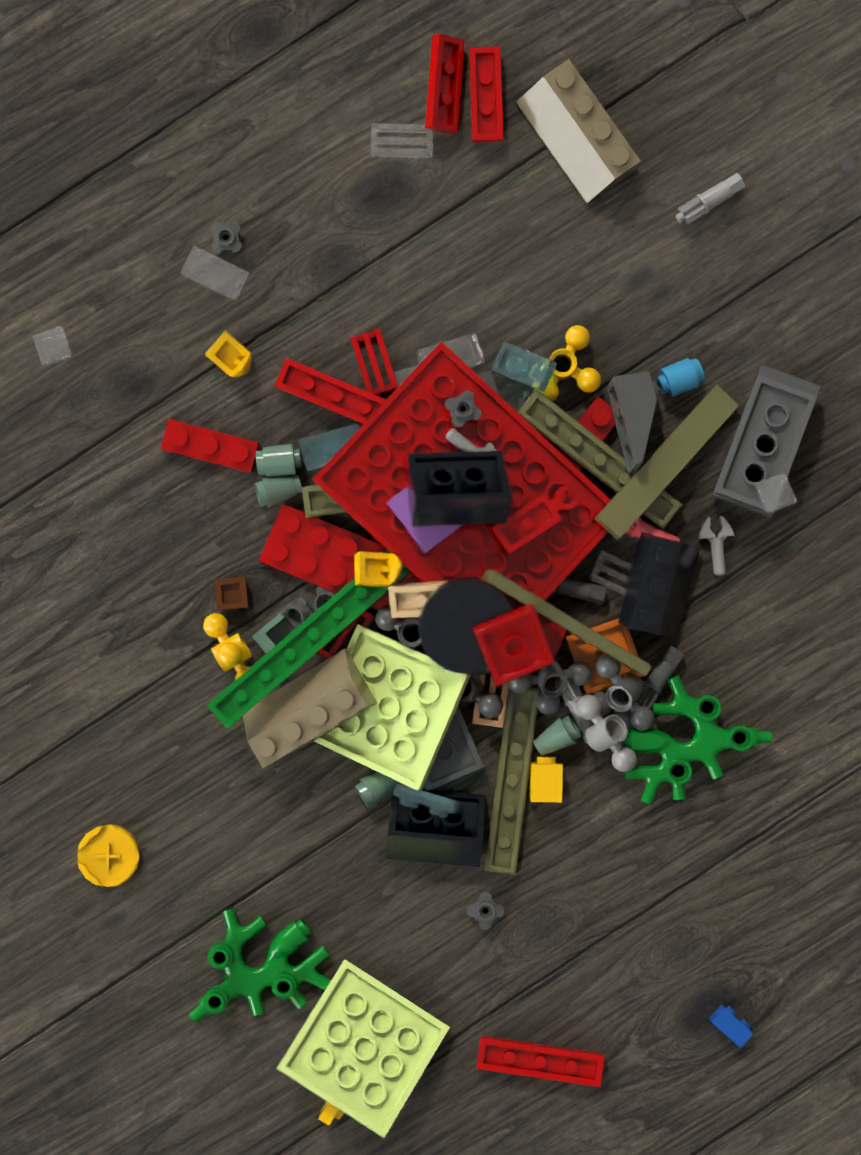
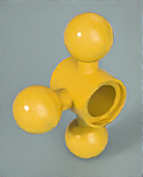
M575 325L568 329L565 335L566 348L558 349L551 354L547 363L549 377L540 380L534 387V390L537 389L552 402L556 400L559 394L558 381L568 379L570 376L575 378L578 387L587 393L596 391L601 385V376L597 370L593 368L581 370L577 367V359L574 354L576 350L584 349L590 341L589 331L581 325ZM557 357L567 358L570 362V370L567 372L557 371L553 364L554 360Z
M213 613L207 616L203 624L204 631L208 636L217 638L219 641L218 645L211 648L212 653L224 672L235 668L237 671L236 680L250 668L246 667L244 661L251 658L252 654L239 633L231 637L227 635L228 621L222 614Z

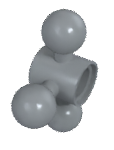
M594 695L582 696L578 700L576 708L582 718L593 722V725L588 727L586 731V740L589 746L598 752L610 748L613 752L612 764L614 768L620 772L631 771L637 762L636 754L632 749L622 747L620 742L626 739L627 731L633 729L629 721L630 709L624 712L615 710L613 715L603 719L600 714L602 709L600 700Z

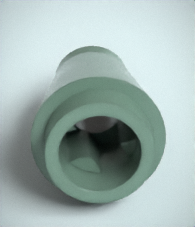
M298 475L261 478L260 482L254 483L260 507L268 506L270 508L296 496V494L302 493Z
M568 715L564 718L559 717L537 739L533 740V743L541 756H545L546 754L576 744V740L582 735L573 719Z
M376 772L359 779L360 783L355 785V789L366 806L369 807L372 804L377 805L400 782Z

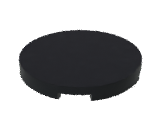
M476 578L450 580L437 587V590L430 595L423 608H421L418 620L420 640L429 657L446 670L465 674L483 671L488 668V665L472 627L512 611V608L505 596L497 588L486 583L484 580Z

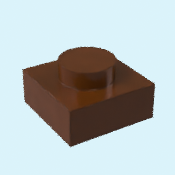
M246 576L214 580L217 611L249 607Z

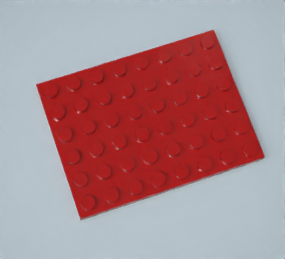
M442 341L312 479L384 548L398 556L402 564L422 583L450 581L458 578H476L481 580L485 571L490 569L545 601L608 533L594 518L611 500ZM464 391H471L474 394L473 401L476 407L481 410V416L478 420L471 419L465 422L462 427H455L452 424L449 410L445 408V401L448 398L461 396ZM461 406L460 411L465 412L466 408ZM455 429L478 448H484L487 443H491L496 451H502L511 492L508 517L544 493H546L549 500L553 499L555 491L562 486H567L569 489L561 494V501L569 504L571 501L576 500L578 503L570 510H559L558 513L562 518L561 521L508 555L491 529L496 524L462 525L424 553L387 502L408 487L407 454L462 452L446 439L448 431ZM501 592L509 602L512 611L524 606Z

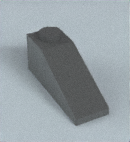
M649 371L614 376L606 388L628 475L635 474L643 463L658 398V388L656 383L651 380Z

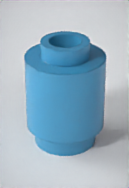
M686 358L659 369L660 376L656 377L660 392L662 394L667 393L670 398L699 387V383L705 381L704 371L696 358L692 360Z

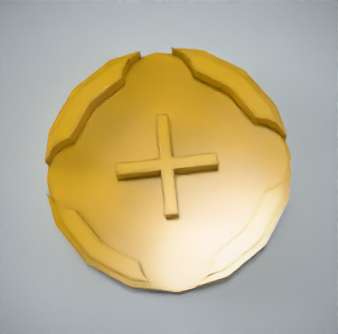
M112 824L98 826L88 832L79 843L78 867L84 877L94 885L102 887L119 886L130 879L138 868L140 860L138 842L132 833L121 826Z

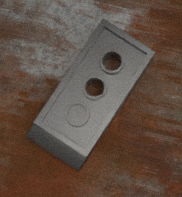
M761 364L712 497L771 518L775 512L821 385ZM761 440L767 441L771 445L772 451L769 453L759 451L756 442ZM749 469L758 471L761 481H749L745 471Z

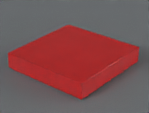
M532 603L472 627L496 687L555 663Z

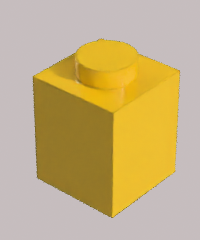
M537 757V762H530V802L562 803L563 764L557 763L556 757Z

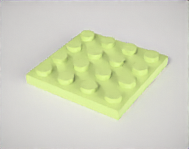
M357 624L347 651L377 703L314 742L417 791H422L471 675L446 670L436 664L429 655Z
M343 960L276 1069L384 1138L450 1027L347 960Z

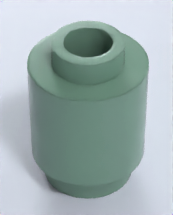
M292 443L263 447V450L256 451L258 475H266L269 478L297 474L296 468L302 467L300 449H294Z

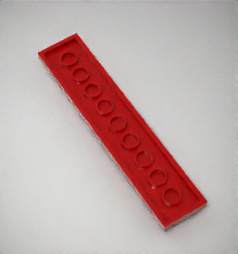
M282 504L259 561L334 593H338L355 578L356 553H384L387 549L379 543L316 517L306 518L304 512ZM410 572L397 584L422 582ZM389 591L370 607L379 610L383 606H390ZM537 613L552 655L556 658L566 630ZM403 617L400 618V620L404 621L409 618L417 619L418 617Z

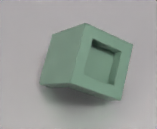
M281 612L255 633L252 638L267 654L295 628L289 625L285 614Z

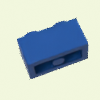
M721 1004L709 1019L737 1046L742 1048L754 1034L750 1030L752 1026L745 1019L740 1021L735 1016L737 1012L729 1005L725 1007Z

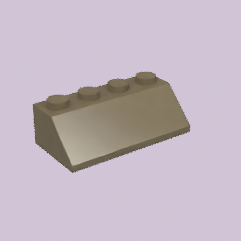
M569 59L543 76L516 102V105L586 204L637 170L641 160Z
M347 649L341 650L271 693L243 716L247 742L263 769L279 763L377 703Z

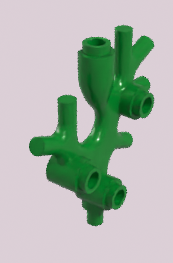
M679 675L667 680L674 694L673 701L668 703H652V712L654 715L687 716L695 725V735L689 742L682 743L657 729L650 728L646 731L630 729L627 732L626 739L623 741V747L632 749L635 754L658 753L662 757V762L656 766H635L631 771L624 772L625 779H644L646 781V787L640 801L647 804H653L660 785L666 781L672 784L673 800H685V783L691 778L692 769L690 764L692 762L699 761L707 767L711 778L716 779L724 775L717 760V756L721 751L730 748L745 751L749 748H756L757 744L772 743V732L756 731L755 727H745L742 725H733L728 729L719 727L716 723V718L721 712L719 700L707 694L693 698L687 693ZM708 701L711 708L708 712L704 713L701 706L704 702ZM737 732H741L743 738L740 742L736 743L734 735ZM680 765L682 768L681 773L674 776L672 774L673 767Z
M234 907L223 910L227 935L224 941H218L213 944L207 958L213 968L225 971V978L221 984L213 985L207 990L205 995L198 1000L200 1005L193 1009L189 1016L197 1023L207 1014L211 1017L213 1014L223 1012L229 1001L240 996L248 999L253 1016L262 1014L265 1011L261 1001V993L267 986H271L275 996L281 999L289 998L295 1007L300 1009L307 1003V1000L299 991V985L302 982L313 984L324 991L331 980L316 971V966L325 960L330 953L322 945L299 965L291 966L288 962L289 956L305 944L312 934V930L303 919L293 920L271 942L267 959L263 966L259 968L248 967L242 959L243 946L268 924L260 915L249 925L241 926ZM222 952L226 959L220 961L216 958L215 954ZM286 981L290 988L284 990L280 988L279 983ZM211 997H218L221 1000V1004H213Z

